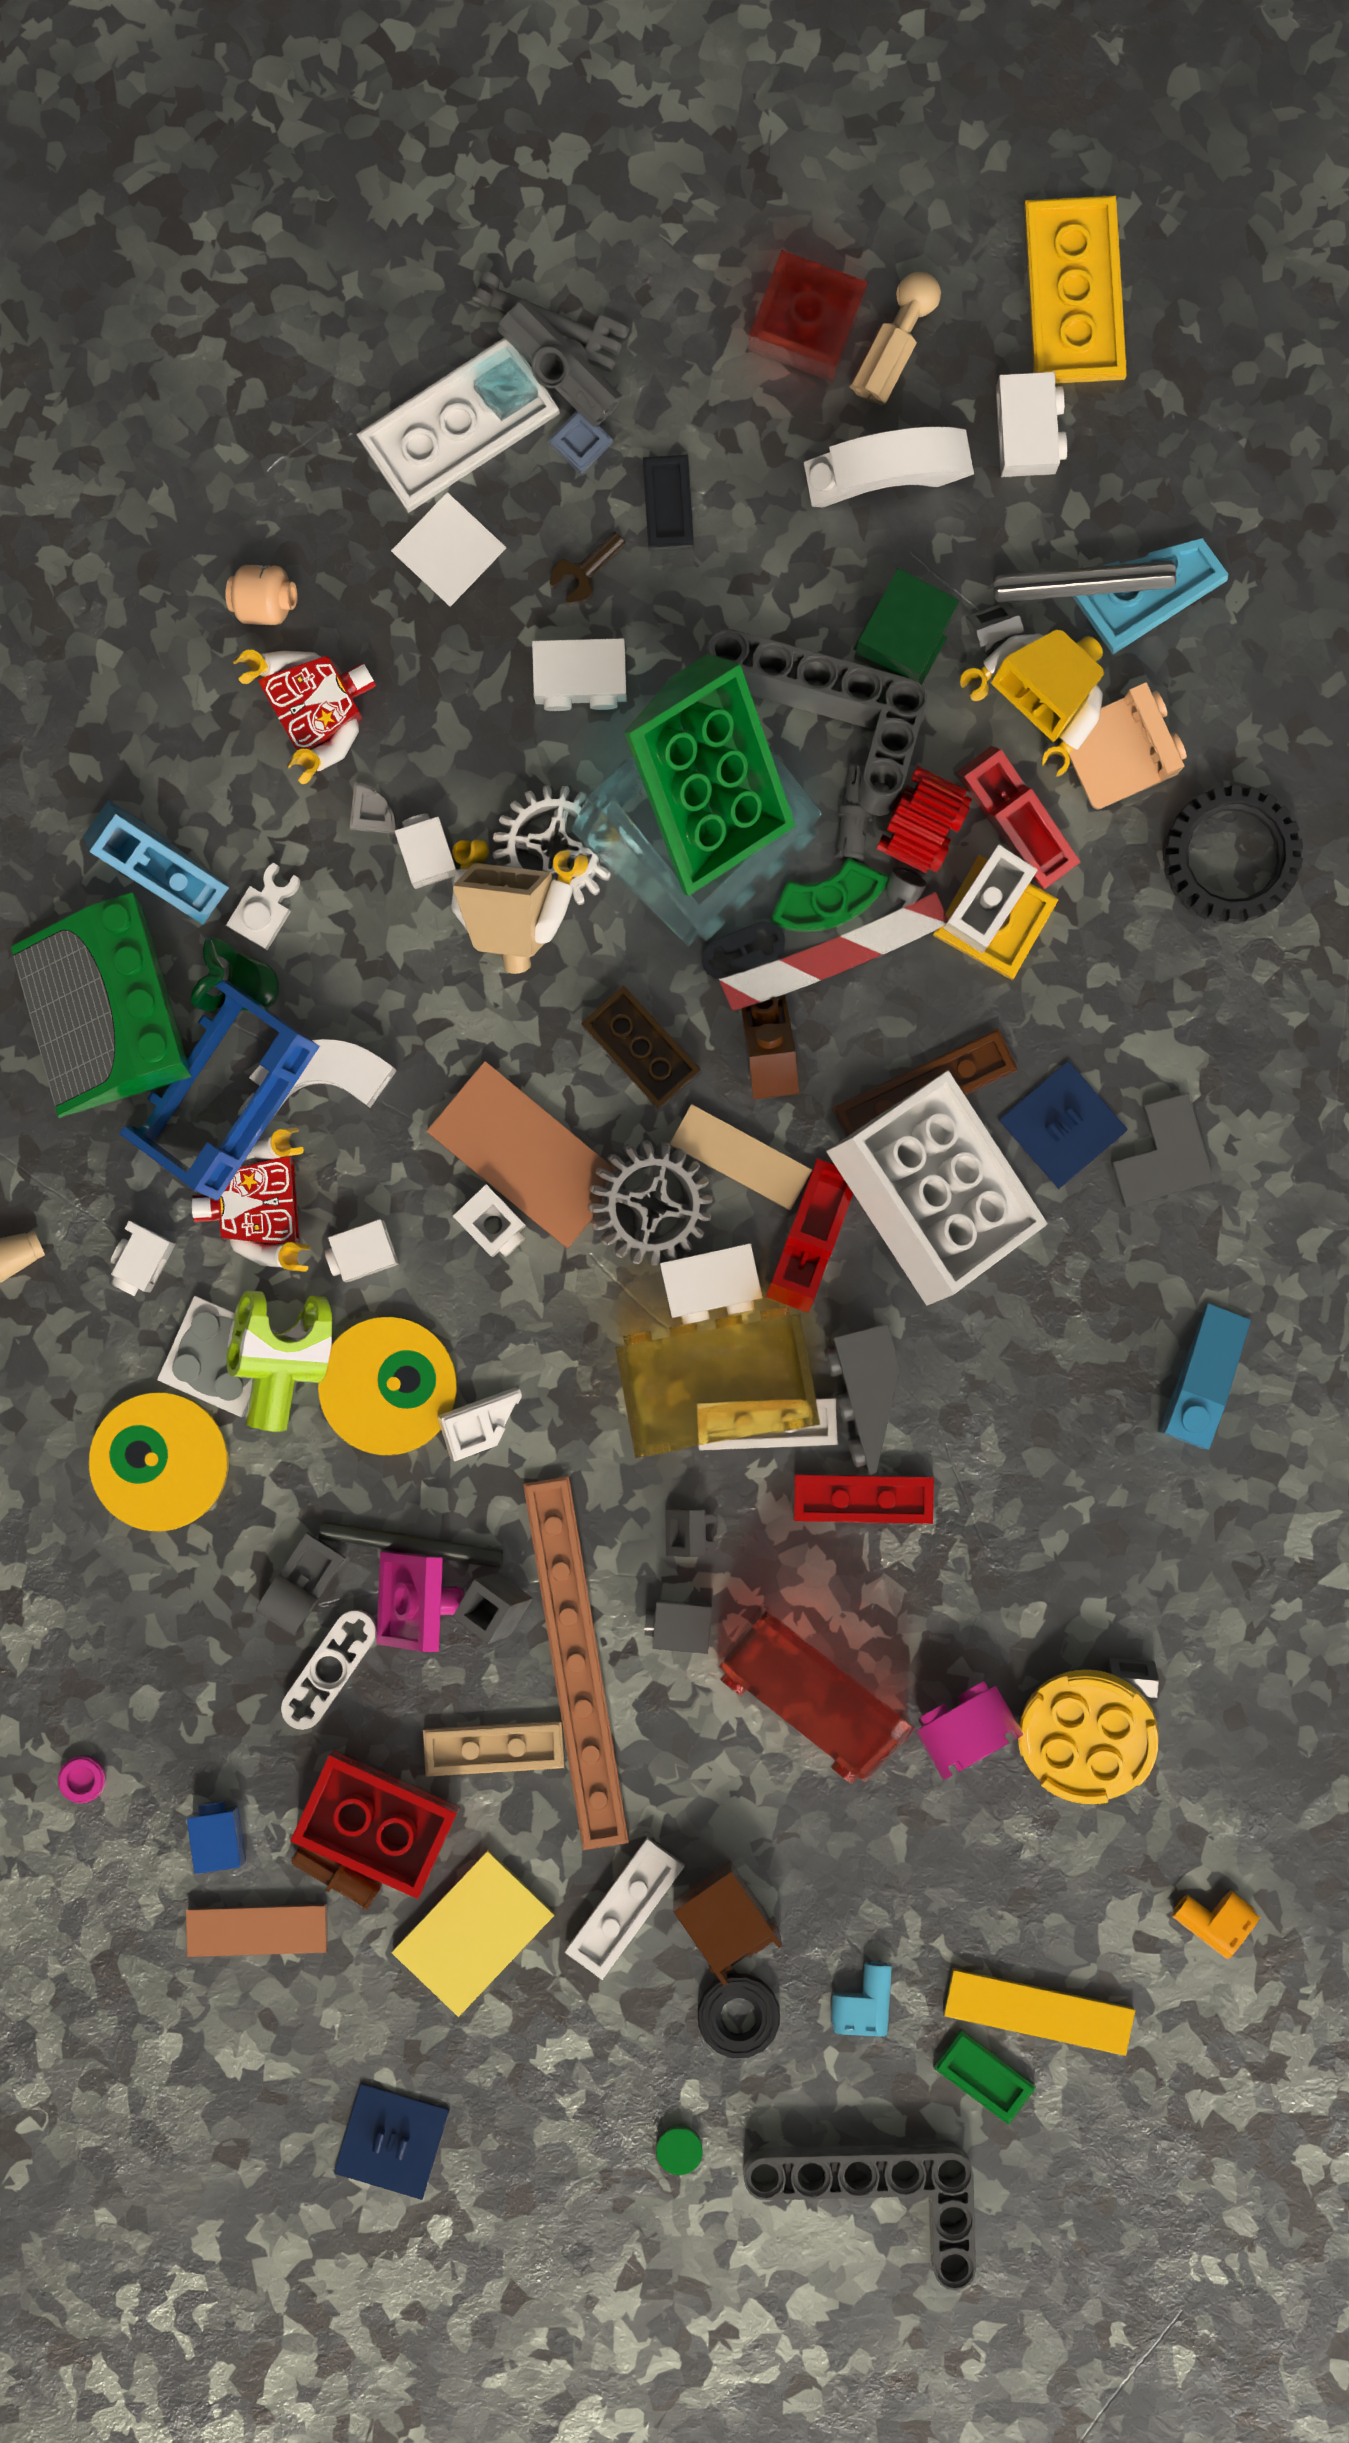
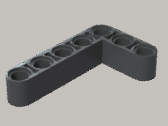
M734 629L719 630L712 635L706 654L717 657L719 655L733 657L735 659L733 662L739 663L742 667L752 696L875 730L858 790V800L860 806L872 815H886L896 808L927 703V694L919 682ZM772 667L777 669L780 673L769 674L765 672L762 668ZM806 680H818L823 686H813ZM851 692H861L865 694L868 698H856L851 694ZM905 704L909 706L912 710L902 711L898 709L895 705ZM893 743L899 746L901 750L891 751L883 744ZM883 783L891 790L880 791L872 784Z
M945 2143L761 2148L751 2152L744 2161L743 2175L745 2187L750 2195L760 2200L929 2196L930 2255L937 2281L946 2289L956 2291L964 2289L974 2279L976 2272L974 2175L969 2157L961 2147ZM947 2160H957L963 2164L962 2172L954 2179H944L938 2174L941 2164ZM910 2161L915 2164L917 2168L913 2177L904 2181L893 2177L891 2174L892 2169L898 2162ZM863 2162L869 2166L870 2173L862 2181H851L845 2176V2170L850 2164ZM808 2163H815L823 2168L824 2173L816 2182H805L798 2176L802 2166ZM768 2164L776 2169L777 2176L770 2183L762 2184L755 2181L751 2176L753 2170L759 2165ZM958 2207L964 2211V2217L957 2225H944L940 2222V2215L945 2209ZM957 2254L964 2257L965 2265L963 2268L955 2273L944 2271L941 2268V2263L948 2255Z

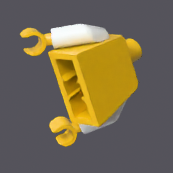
M1054 630L1045 636L1040 633L1014 635L1009 637L983 661L985 665L980 670L971 668L964 671L960 678V685L964 688L972 680L978 679L982 681L981 686L970 695L972 701H980L988 694V681L994 676L991 684L1052 742L1060 737L1062 741L1059 746L1049 748L1042 758V767L1045 765L1048 757L1053 754H1058L1063 758L1064 766L1057 772L1056 777L1067 771L1070 764L1069 754L1073 748L1078 750L1098 723L1103 693L1098 687V683L1103 677L1104 671L1097 661L1103 655L1102 647L1096 639L1090 636H1084L1079 642L1075 643L1061 630Z

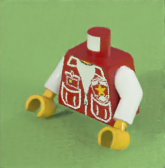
M246 650L233 660V664L243 662L251 670L238 678L242 684L252 682L259 675L263 676L258 682L296 749L287 767L291 768V766L299 764L306 769L298 779L301 784L308 783L316 771H321L345 758L359 733L358 723L363 719L353 699L376 687L363 662L339 675L329 656L321 657L315 652L277 651L259 654L255 650Z
M297 1127L278 1129L271 1137L256 1142L218 1201L203 1194L192 1195L194 1222L220 1221L221 1238L230 1240L234 1252L260 1266L282 1267L287 1270L305 1272L309 1266L299 1265L297 1256L302 1249L310 1250V1245L300 1243L295 1160L291 1157H283L300 1155L303 1153L304 1148H292L289 1143L291 1134L299 1132Z

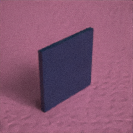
M1069 1061L1063 1064L998 1120L1058 1190L1128 1130Z
M361 2083L334 2174L423 2200L450 2109Z

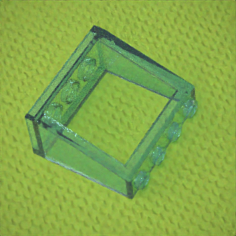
M769 746L796 826L752 854L700 905L692 895L687 896L683 894L676 875L622 809L644 787L633 756L587 797L571 831L689 947L700 936L705 941L709 940L726 922L721 916L731 906L736 911H739L756 894L757 891L752 886L760 878L763 877L769 882L787 864L783 857L792 848L799 853L816 837L818 833L813 827L822 813Z

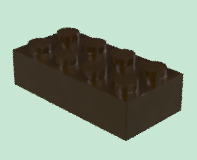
M624 985L581 1023L585 1031L658 1111L701 1073L700 1068Z

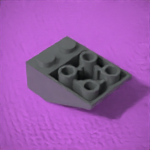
M889 1324L831 1338L832 1348L824 1350L831 1377L840 1375L844 1393L836 1394L842 1420L845 1422L852 1421L855 1437L848 1439V1444L854 1466H863L865 1473L869 1475L877 1472L900 1373V1366Z

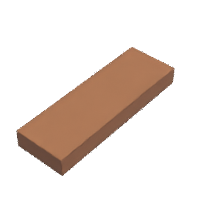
M296 1904L187 1908V1957L326 1953L328 1950L327 1905Z

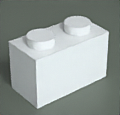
M1055 372L999 375L996 384V404L1001 477L1056 474L1060 460H1066L1067 438L1066 432H1058L1057 415L1064 414L1063 386L1055 387Z
M624 638L532 641L535 704H544V710L566 711L572 709V703H590L591 709L609 710L617 708V702H627Z
M998 845L943 929L982 954L1036 874L1037 869L1001 845Z
M751 1244L660 1263L672 1318L681 1317L683 1325L709 1320L708 1310L726 1307L728 1315L755 1310L753 1301L763 1298Z

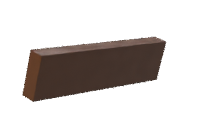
M999 1029L991 1031L832 1107L845 1137L948 1070L964 1095L1017 1071L1018 1068Z

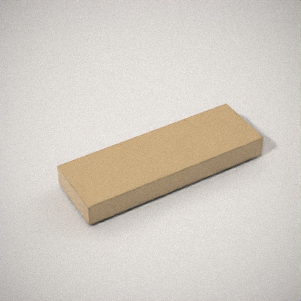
M692 1104L670 1142V1146L673 1148L683 1149L686 1151V1155L789 1211L792 1209L812 1172V1169Z
M562 1720L423 1729L426 1777L565 1767Z

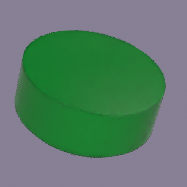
M683 2125L672 2126L663 2131L658 2138L656 2145L657 2160L660 2166L668 2173L686 2175L694 2171L701 2162L703 2154L702 2142L699 2135L693 2129Z

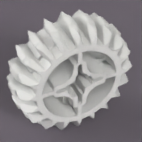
M544 786L542 792L545 800L539 802L536 801L532 791H527L525 796L529 807L524 809L520 803L513 801L510 807L518 817L514 820L502 815L499 819L500 824L510 831L509 833H494L493 839L496 843L507 845V848L498 849L493 852L494 860L500 862L509 861L504 867L523 869L518 861L517 848L528 850V853L537 855L543 860V871L551 872L552 880H556L558 874L554 867L550 869L551 861L550 857H548V849L542 851L541 846L551 845L553 838H556L557 829L560 827L559 835L562 847L568 845L570 850L567 863L575 862L578 854L586 855L588 861H590L586 872L572 879L570 886L574 888L572 893L575 902L578 905H582L585 903L580 889L586 887L590 893L597 895L600 889L597 883L592 880L593 877L597 876L607 881L611 876L610 872L600 866L601 862L608 864L616 862V854L603 850L604 847H611L617 843L616 836L611 834L601 835V832L612 826V822L609 817L598 821L594 820L601 811V805L598 802L592 804L587 810L583 809L587 800V794L584 792H580L572 803L568 801L570 790L567 786H562L559 799H552L551 787ZM547 813H554L551 824L545 832L541 834L529 833L528 836L521 835L524 828L532 820ZM568 815L575 817L585 825L593 839V847L582 846L581 842L571 840L567 836Z

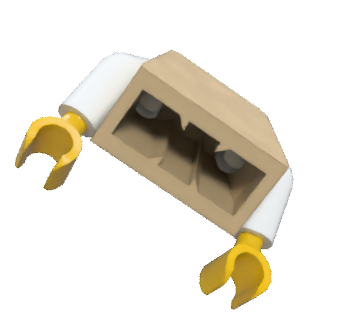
M474 839L472 843L460 840L452 849L455 861L461 864L460 869L455 872L451 905L453 913L468 931L475 949L480 952L502 954L504 969L508 973L517 974L527 971L531 967L530 957L534 956L545 943L550 942L555 936L566 914L574 889L570 886L572 877L581 876L586 872L588 868L587 856L578 854L574 867L570 871L567 866L570 850H563L557 853L553 859L554 870L559 874L556 881L552 880L551 872L482 864L486 861L489 853L487 843L484 840Z

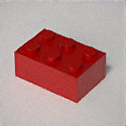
M333 1750L326 1760L290 1841L419 1899L460 1806L337 1750Z

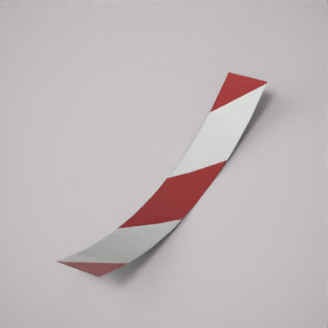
M935 892L910 906L825 943L772 963L719 979L732 1011L769 1000L773 996L778 997L863 964L945 926L949 920Z

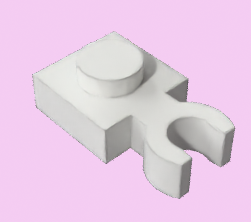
M272 863L264 873L265 887L262 892L249 886L226 924L227 927L265 950L269 949L291 912L280 903L283 898L294 895L300 886V879L293 875L289 884L285 887L276 886L274 878L279 872L280 867L275 863Z

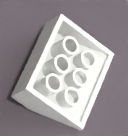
M949 1070L826 1151L926 1306L957 1293L1048 1224Z

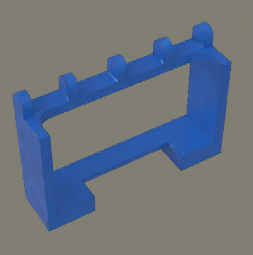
M222 980L216 986V988L225 993L226 998L215 1018L212 1020L202 1015L198 1021L207 1030L187 1058L192 1077L171 1083L163 1097L152 1091L147 1099L155 1104L156 1107L145 1124L139 1129L131 1125L128 1128L124 1126L119 1133L194 1191L217 1201L320 1047L227 980ZM244 1007L279 1032L259 1063L269 1073L220 1147L207 1142L189 1168L158 1145L155 1140Z

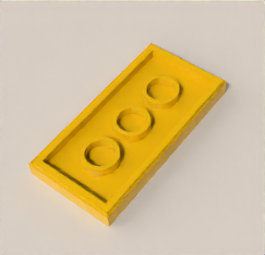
M1116 196L1025 200L1024 218L1033 373L1055 372V383L1125 380L1127 372Z

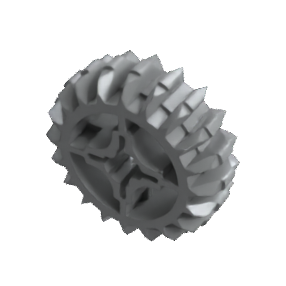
M648 1140L642 1141L639 1156L636 1149L632 1145L627 1144L623 1147L626 1158L624 1162L616 1154H610L608 1160L615 1169L610 1173L608 1170L599 1167L596 1174L606 1180L603 1187L598 1185H590L589 1192L601 1196V1202H591L587 1205L588 1211L602 1212L603 1216L591 1223L592 1228L595 1230L609 1228L602 1235L601 1243L608 1246L618 1240L614 1248V1254L622 1258L631 1249L630 1261L634 1264H640L646 1252L648 1262L653 1266L659 1264L661 1250L669 1261L677 1259L675 1245H678L685 1252H690L692 1245L686 1239L688 1234L690 1233L697 1238H702L704 1235L702 1229L695 1227L697 1219L702 1221H710L711 1214L701 1211L699 1208L700 1204L711 1203L712 1195L698 1194V1190L705 1187L709 1180L705 1176H698L692 1179V1176L698 1171L700 1164L692 1160L683 1165L687 1153L680 1148L674 1151L669 1158L670 1144L666 1142H660L654 1155L652 1143ZM652 1166L650 1174H645L644 1181L638 1188L633 1190L620 1189L623 1181L631 1173L642 1167ZM666 1168L680 1182L684 1194V1204L672 1201L668 1197L666 1192L668 1180L664 1179ZM653 1191V1198L670 1207L669 1209L657 1207L656 1210L650 1208L651 1214H648L647 1208L641 1206L638 1202L630 1200V1198L643 1199L644 1196L650 1197L649 1192ZM616 1202L628 1205L633 1210V1226L636 1227L634 1238L622 1228L616 1214ZM668 1216L680 1217L677 1224L668 1233L659 1238L648 1240L650 1232H655L656 1226L662 1218Z

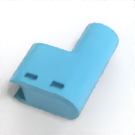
M865 1962L862 1993L836 1992L832 1994L831 2023H834V2033L876 2037L888 2035L891 1964Z

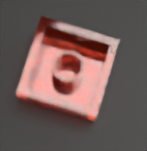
M781 250L749 334L748 351L834 382L865 300L868 282Z

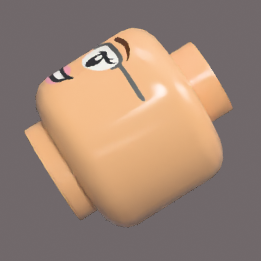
M242 565L236 571L235 576H230L227 581L226 604L228 610L234 612L236 618L243 624H281L286 619L289 610H293L296 606V585L294 582L289 581L287 573L280 566Z

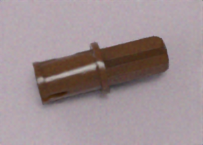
M302 1846L297 1848L291 1860L294 1866L327 1885L325 1889L327 1892H330L332 1888L363 1907L365 1911L368 1910L382 1884L374 1882L365 1875Z

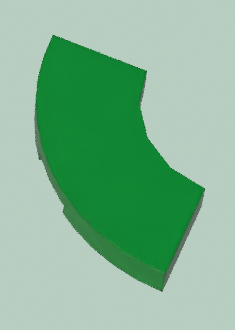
M848 858L838 873L823 882L801 884L787 881L769 922L774 923L781 929L798 932H816L838 927L851 921L869 908L885 888L890 876Z

